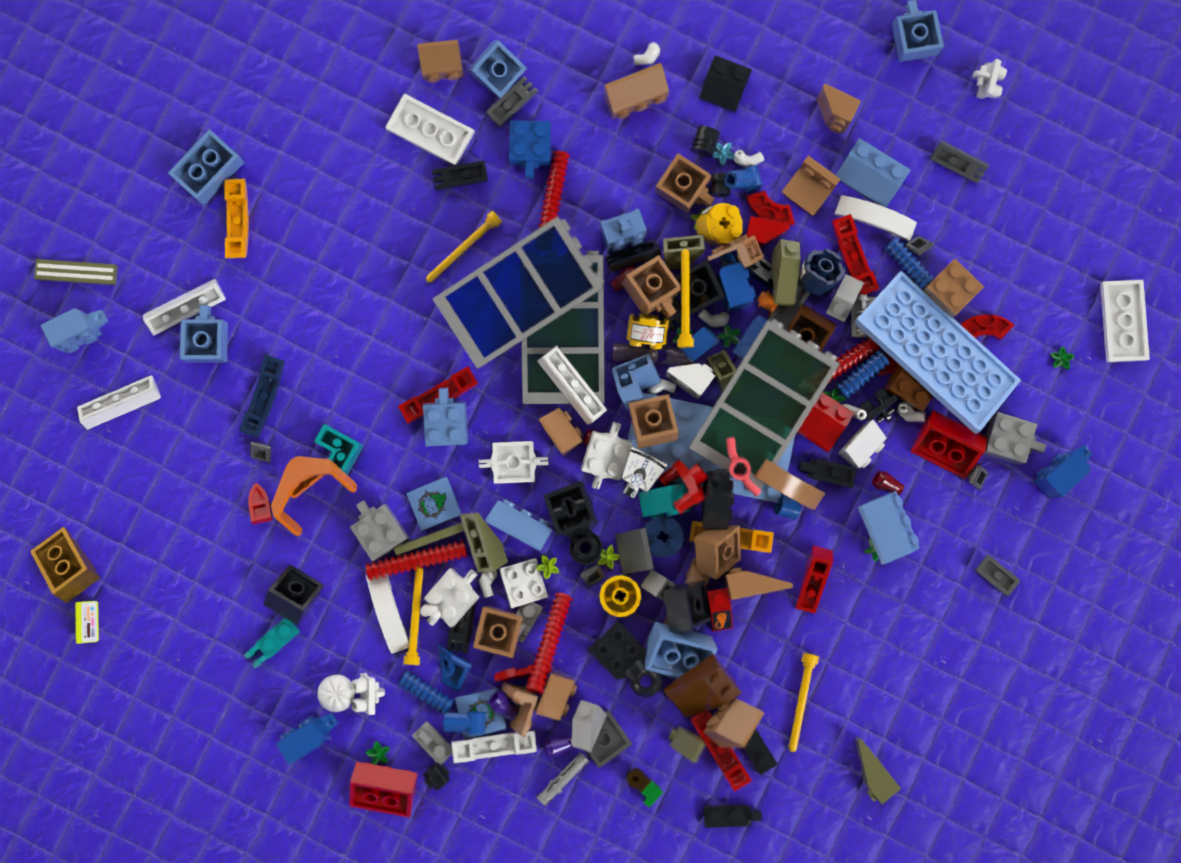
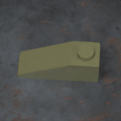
M781 239L771 251L774 304L793 307L801 261L800 242Z
M478 512L461 514V521L478 573L494 572L506 564L508 560L502 542Z
M679 725L676 729L672 728L668 736L670 747L696 764L705 745L701 736Z
M857 736L855 743L866 787L869 789L866 793L873 802L877 800L883 804L901 788L864 741Z

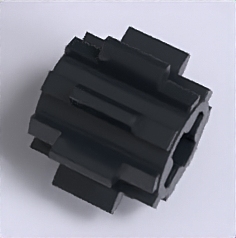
M439 762L433 764L423 773L425 777L424 782L429 789L433 787L435 791L441 789L450 781L448 776L449 770L444 764L441 766Z

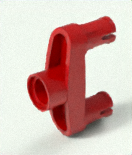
M677 460L672 464L671 468L658 478L665 487L679 477L683 479L689 489L688 493L673 503L679 513L682 514L695 503L698 504L705 499L701 483L707 480L708 476L698 463L688 469L681 460Z

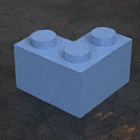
M649 353L612 368L617 390L626 410L629 409V403L645 400L642 390L661 383Z

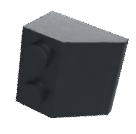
M715 55L699 99L736 113L752 69Z
M708 260L689 269L690 315L726 297ZM681 274L675 276V279L681 287Z
M289 564L268 589L263 605L294 624L299 625L310 611L324 584Z
M705 580L674 585L663 590V600L666 605L667 623L669 624L670 631H692L712 620Z

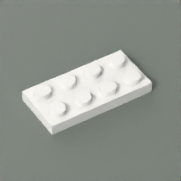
M406 94L401 98L385 127L387 131L454 166L458 164L475 133L473 129Z
M1143 280L1101 282L1106 363L1150 360Z

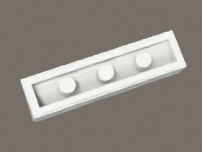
M213 279L145 313L143 320L154 336L180 323L182 320L198 314L200 305L212 307L226 300L216 279Z
M557 346L538 360L540 366L587 425L594 422L607 411Z
M148 376L78 406L80 423L86 429H90L160 399V392L153 376Z

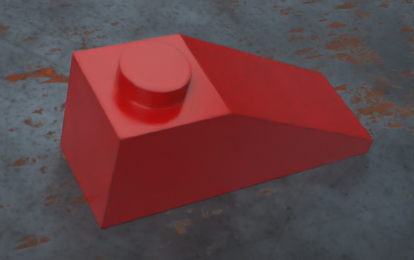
M812 546L795 609L816 613L833 564V550Z

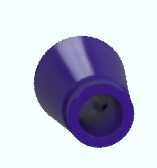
M497 691L489 698L488 705L491 710L509 720H513L517 716L518 710L504 693Z
M572 735L548 738L547 741H544L548 758H555L575 748L572 747Z

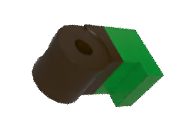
M632 768L628 771L627 783L632 788H637L645 796L643 803L650 808L663 794V789L641 769Z

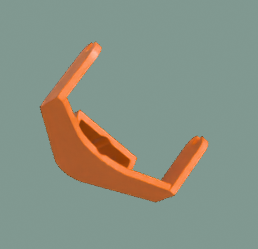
M297 456L289 461L284 470L272 501L271 509L274 518L296 536L302 534L301 526L283 511L290 497L297 498L324 475H332L352 493L357 491L356 483L329 459Z

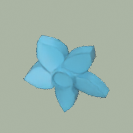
M717 143V151L714 152L712 158H719L720 164L723 166L726 158L733 159L734 154L730 152L731 143L724 145V148L720 143Z

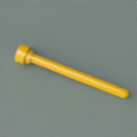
M494 211L488 213L485 219L486 222L426 276L427 282H433L490 228L493 229L503 223Z
M687 249L681 252V334L677 339V347L679 348L694 347V338L690 334L689 251Z
M420 567L415 570L409 650L406 652L403 664L420 665V657H418L419 653L417 652L423 568L420 569Z
M803 653L801 660L804 671L789 743V751L791 752L797 750L812 669L815 668V665H818L819 656L809 653Z

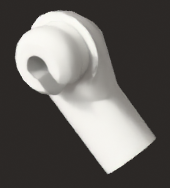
M651 43L645 54L634 55V65L652 64L660 53L658 44Z
M739 150L734 154V161L736 164L748 168L763 162L764 157L761 152L748 156L742 150Z
M704 309L698 316L713 328L724 326L729 321V315L726 312L711 315Z
M660 379L661 383L647 388V394L657 396V393L662 390L674 393L677 383Z
M904 402L898 405V413L906 421L926 422V412H915L911 406Z
M843 404L844 407L854 413L852 417L859 420L866 418L864 410L849 404Z
M497 570L494 572H483L479 579L484 598L494 595L491 584L498 575Z
M426 603L421 608L422 616H430L432 621L441 616L437 606Z

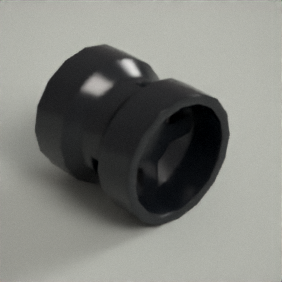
M726 173L711 174L710 182L713 184L711 188L712 197H728L731 195V189L724 182Z

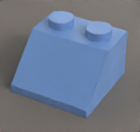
M493 40L467 71L487 89L501 98L527 68L499 40Z

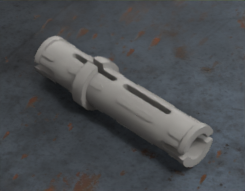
M579 752L554 780L551 779L549 781V785L537 796V799L544 806H547L558 793L561 794L566 784L589 762L586 756Z

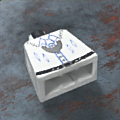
M632 446L622 475V479L628 482L623 493L635 498L639 488L648 491L664 471L667 464Z

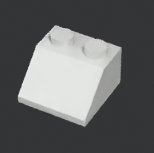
M699 363L671 367L665 375L697 400L715 377L712 374L713 370L705 364L701 366Z
M871 420L864 423L838 454L851 466L857 469L860 467L864 469L872 460L869 457L874 452L878 453L885 446L883 442L886 436L878 425Z

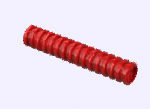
M558 150L552 152L554 157L551 158V162L553 163L550 164L549 181L546 183L548 187L545 189L547 193L544 194L546 199L543 200L542 218L539 220L541 224L538 225V228L543 227L558 217V207L561 205L559 201L562 200L560 195L563 194L564 177H566L565 171L568 169L566 165L569 164L567 159L570 158L567 152ZM553 226L536 237L537 242H535V246L543 250L552 249L551 243L554 242L552 237L555 236L553 231H556V228Z
M868 337L867 341L863 340L862 344L858 343L856 345V348L852 347L851 351L847 350L846 354L842 353L840 358L837 357L836 362L839 363V366L831 379H836V376H841L842 372L846 373L847 369H852V366H857L858 362L862 363L863 359L867 360L868 356H872L874 352L876 353L879 349H883ZM825 364L824 367L819 368V371L815 370L813 371L814 374L810 373L808 377H803V379L818 389L831 367Z
M460 540V543L454 542L452 545L448 543V546L443 544L439 548L435 546V549L429 548L427 551L423 549L422 552H419L418 550L415 554L410 552V555L404 554L402 557L398 555L397 558L391 557L390 560L385 558V561L379 560L378 563L373 561L372 564L366 563V574L368 579L372 581L373 578L377 580L380 576L385 578V575L392 576L393 573L397 575L398 572L404 573L405 570L410 572V569L417 570L418 567L422 569L423 566L429 567L430 564L433 566L436 565L435 563L442 564V561L447 563L450 559L454 561L455 558L458 560L460 557L467 558L466 546L463 540Z
M555 593L554 595L556 599H553L552 603L554 605H551L550 609L552 611H549L550 617L547 618L548 623L545 624L546 629H544V635L541 637L543 641L539 643L541 647H538L537 651L539 653L535 656L537 658L534 660L535 666H532L533 672H530L531 678H528L529 684L526 685L528 691L536 694L544 693L543 687L546 686L545 681L548 680L547 675L550 673L548 669L552 667L550 663L553 662L554 659L552 657L556 654L554 650H557L556 644H559L558 638L561 637L560 632L563 631L562 626H564V620L567 618L565 614H568L569 603L572 602V598L564 593Z

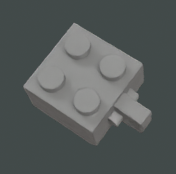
M996 412L988 423L985 434L988 438L984 454L1015 464H1025L1028 455H1031L1032 451L1044 453L1046 444L1036 441L1034 436L1037 427L1036 423Z
M361 501L356 505L361 512V515L358 516L360 520L350 526V528L372 561L379 560L394 550L396 546L410 539L388 505L384 504L378 509H375L374 506L369 508L365 501Z

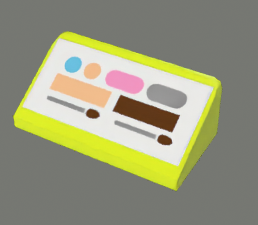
M98 601L76 602V643L97 642L99 640Z

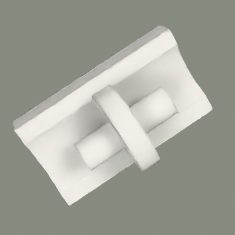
M995 59L994 62L985 63V65L981 66L980 71L973 72V78L977 80L976 85L979 86L978 98H997L1001 96L1002 87L996 85L997 80H1003L1007 69L1000 66L1001 60Z
M361 673L359 679L352 681L353 692L360 693V698L352 700V710L374 715L375 703H379V697L385 695V689L379 688V682H375V678L369 677L367 673Z

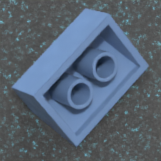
M859 138L836 176L841 179L840 182L880 206L887 207L911 169Z
M896 491L858 507L882 565L920 548L918 537L911 528L910 518L906 515L902 499Z
M506 499L503 502L498 500L485 522L542 551L553 529L549 528L551 524L541 518L539 521L531 518L533 514L523 508L521 512L514 509L515 504Z
M655 622L648 639L645 669L679 678L710 655H715L718 648L712 636L694 631H670L669 625Z

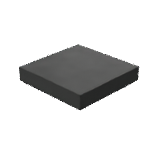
M646 528L615 534L622 574L653 569Z
M609 709L605 712L607 716L591 753L588 752L598 768L632 745V742Z

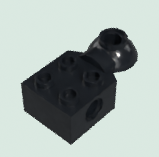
M579 481L543 495L556 533L561 537L571 538L569 550L573 560L584 565L597 561L601 556L603 547L599 536L592 532L599 521L586 484ZM590 543V552L586 554L583 553V545Z
M619 620L588 647V650L616 680L628 678L630 688L636 695L644 698L652 697L662 688V674L645 669L646 649ZM645 675L652 678L649 686H643L640 683V679Z

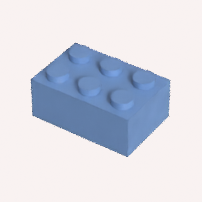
M209 129L168 174L202 205H205L224 185V180L229 179L243 165L244 161Z

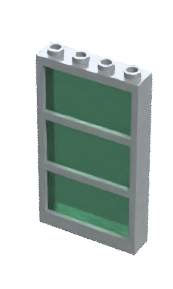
M566 251V256H558V252H546V256H537V252H525L560 309L594 288L571 251ZM587 251V255L593 263L590 267L594 273L599 272L604 280L603 255H599V251ZM520 258L521 332L524 333L555 312ZM604 288L522 341L523 404H571L538 363V360L555 346L560 349L601 403H605Z
M775 319L772 322L769 320L765 322L689 445L690 449L721 468L727 469L730 473L731 459L728 455L726 439L735 438L736 453L739 457H743L749 462L751 468L749 478L759 489L765 483L755 477L766 459L777 465L839 366V363L836 362V356L828 351L825 354L818 351V345L811 341H808V343L800 340L802 336L793 330L789 333L783 330L784 325ZM739 462L736 463L733 471L737 474H743L747 468L744 467V463Z

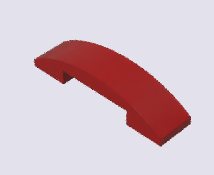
M849 214L833 220L834 234L847 271L851 277L864 282L859 295H866L879 290L873 270L870 271L859 242L858 231L852 215Z
M469 366L451 375L449 379L419 396H414L398 407L407 424L424 417L423 405L425 403H435V399H439V388H448L449 398L456 399L478 385V382Z
M710 711L699 713L690 720L735 792L752 780L732 748L720 747L704 733L707 722L713 717Z

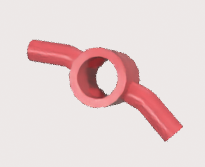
M727 438V450L731 459L729 466L731 475L737 480H742L744 486L757 497L762 490L749 478L751 471L747 459L739 457L736 453L735 438ZM736 463H744V467L747 469L743 474H737L733 471Z

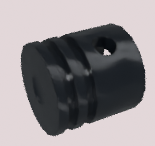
M698 126L691 151L699 156L712 158L720 132L708 126Z

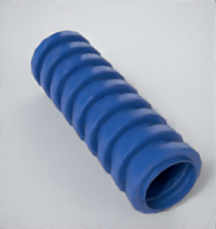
M895 238L885 247V251L889 252V256L894 257V261H898L897 264L902 266V270L905 269L907 271V275H911L910 278L915 280V284L918 283L920 288H924L933 280L934 276H930V271H926L924 269L925 266H921L920 261L917 262V257H913V253L908 252L907 247L904 248V243H900V239Z
M877 351L875 356L872 355L870 360H866L867 363L861 364V368L857 367L856 372H851V376L848 375L846 380L843 379L841 384H837L838 390L845 398H850L849 395L851 393L854 394L856 389L859 390L861 385L864 386L866 381H870L869 378H874L875 373L879 374L880 369L883 370L885 365L888 366L890 364L881 351Z
M410 671L405 672L398 686L400 688L404 687L405 691L409 690V694H415V697H419L420 701H426V705L430 704L431 708L435 707L436 711H441L444 716L451 708L454 700L448 699L447 695L443 696V692H437L438 689H433L432 685H426V681L422 682L421 678L417 679L415 674H410Z

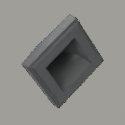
M918 236L904 246L916 255L921 256L932 248L934 244Z
M251 442L250 456L253 459L270 463L271 447L266 443Z
M981 465L974 467L968 474L970 484L980 490L988 475V471Z
M598 564L588 566L580 574L587 587L605 578Z

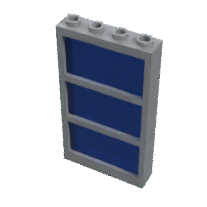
M556 217L433 298V301L477 369L604 288L602 285L604 283L603 278L599 272L594 273L590 267L593 265L591 259L587 254L583 256L580 251L582 245L576 236L572 238L568 231L571 228L565 219L561 220L559 217Z

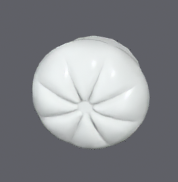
M331 675L320 683L317 696L323 708L331 712H341L352 704L355 693L352 690V682L347 677Z

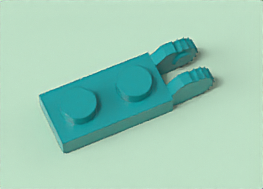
M284 618L257 641L256 645L244 656L247 659L251 658L259 649L264 653L262 657L254 662L253 667L256 669L267 659L273 657L301 631L293 622Z

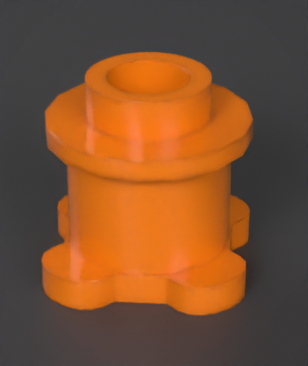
M770 290L766 293L762 291L757 299L759 303L757 307L761 306L769 312L768 316H771L778 304H774V295L769 293Z

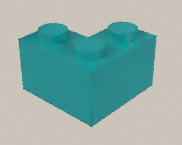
M325 424L314 441L332 451L328 459L347 475L364 446Z
M682 483L638 493L643 517L652 516V519L664 516L663 513L665 512L667 516L679 514L673 503L688 493L689 489L686 484ZM695 503L694 505L686 509L684 512L692 511L693 506H698L700 504Z

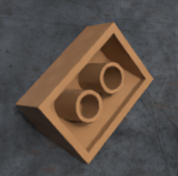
M661 63L605 84L604 98L613 119H623L630 112L635 110L637 112L643 111L648 108V105L653 103L656 105L666 101L669 95Z

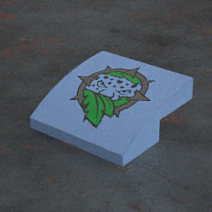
M447 477L406 493L421 531L462 514Z
M498 688L454 698L457 713H467L469 711L485 712V734L507 729L504 716L491 710L488 705L489 698L498 691ZM462 732L463 739L479 736Z

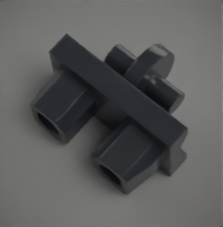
M880 388L873 394L879 402L877 405L873 406L869 399L859 405V408L866 412L864 422L871 421L878 415L880 416L875 419L878 424L883 420L887 423L892 421L890 415L895 412L892 407L887 410L885 409L897 401L898 398L895 394L890 395L884 388Z

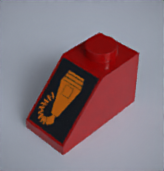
M751 216L746 235L748 238L755 235L759 247L764 248L785 235L790 229V225Z
M728 588L707 591L712 631L732 629V609Z

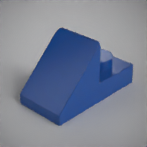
M707 326L692 336L694 338V347L681 349L693 363L715 347L720 340Z

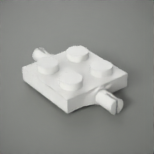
M613 422L610 433L592 432L581 470L595 475L592 484L593 488L600 489L603 478L619 481L621 479L633 443L618 436L621 426L619 423Z
M533 441L492 443L493 454L491 459L479 460V468L492 469L494 484L535 482L536 466L548 465V457L535 456Z
M449 569L424 597L430 605L439 608L438 611L441 613L439 618H442L449 627H454L479 598L470 584L477 576V573L472 569L465 577L460 576L454 569ZM430 617L427 619V622H430L429 624L432 626L438 621V619L432 621Z

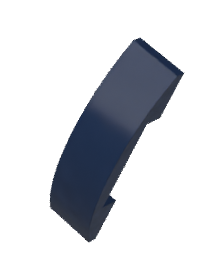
M265 354L259 371L260 377L248 412L244 414L239 429L240 432L257 438L261 435L280 386L285 365L284 360Z

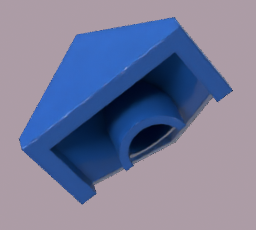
M438 644L442 675L441 683L459 692L473 662L452 651H448Z

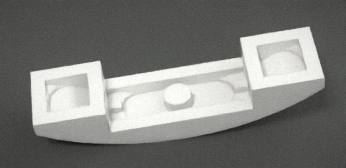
M842 195L834 214L839 217L851 214L853 220L888 231L892 236L909 242L917 224L914 220L886 207Z
M385 575V578L380 576L377 580L373 578L372 581L366 576L376 615L391 654L409 648V638L406 629L403 627L388 575Z
M528 731L525 737L520 736L517 732L452 742L454 763L510 754L518 755L537 752L534 731Z

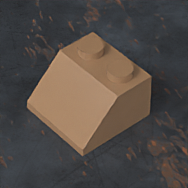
M458 40L417 44L424 81L438 82L440 79L457 80L459 77H464Z
M825 83L817 98L826 126L830 127L829 129L835 133L841 132L844 134L861 100Z
M669 394L629 403L632 427L638 449L678 440L679 432Z
M558 408L540 418L539 422L562 456L583 443L581 438L584 435L577 426L573 428L569 422L572 418L566 410L562 412Z
M728 525L727 529H705L695 537L697 572L717 580L741 560L739 525Z
M483 607L473 648L513 658L523 617L498 608Z
M552 670L536 714L560 720L561 715L565 717L570 706L566 704L569 696H574L577 688L574 685L575 679Z
M735 698L728 704L718 707L715 715L707 722L704 733L722 748H744L764 713Z

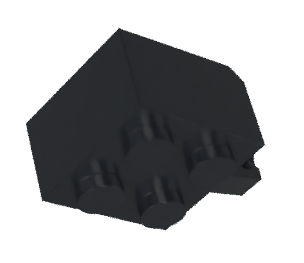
M715 468L714 471L706 472L708 479L703 482L705 499L701 501L702 528L727 529L728 521H732V509L730 508L731 505H734V493H731L733 492V480H730L727 469Z

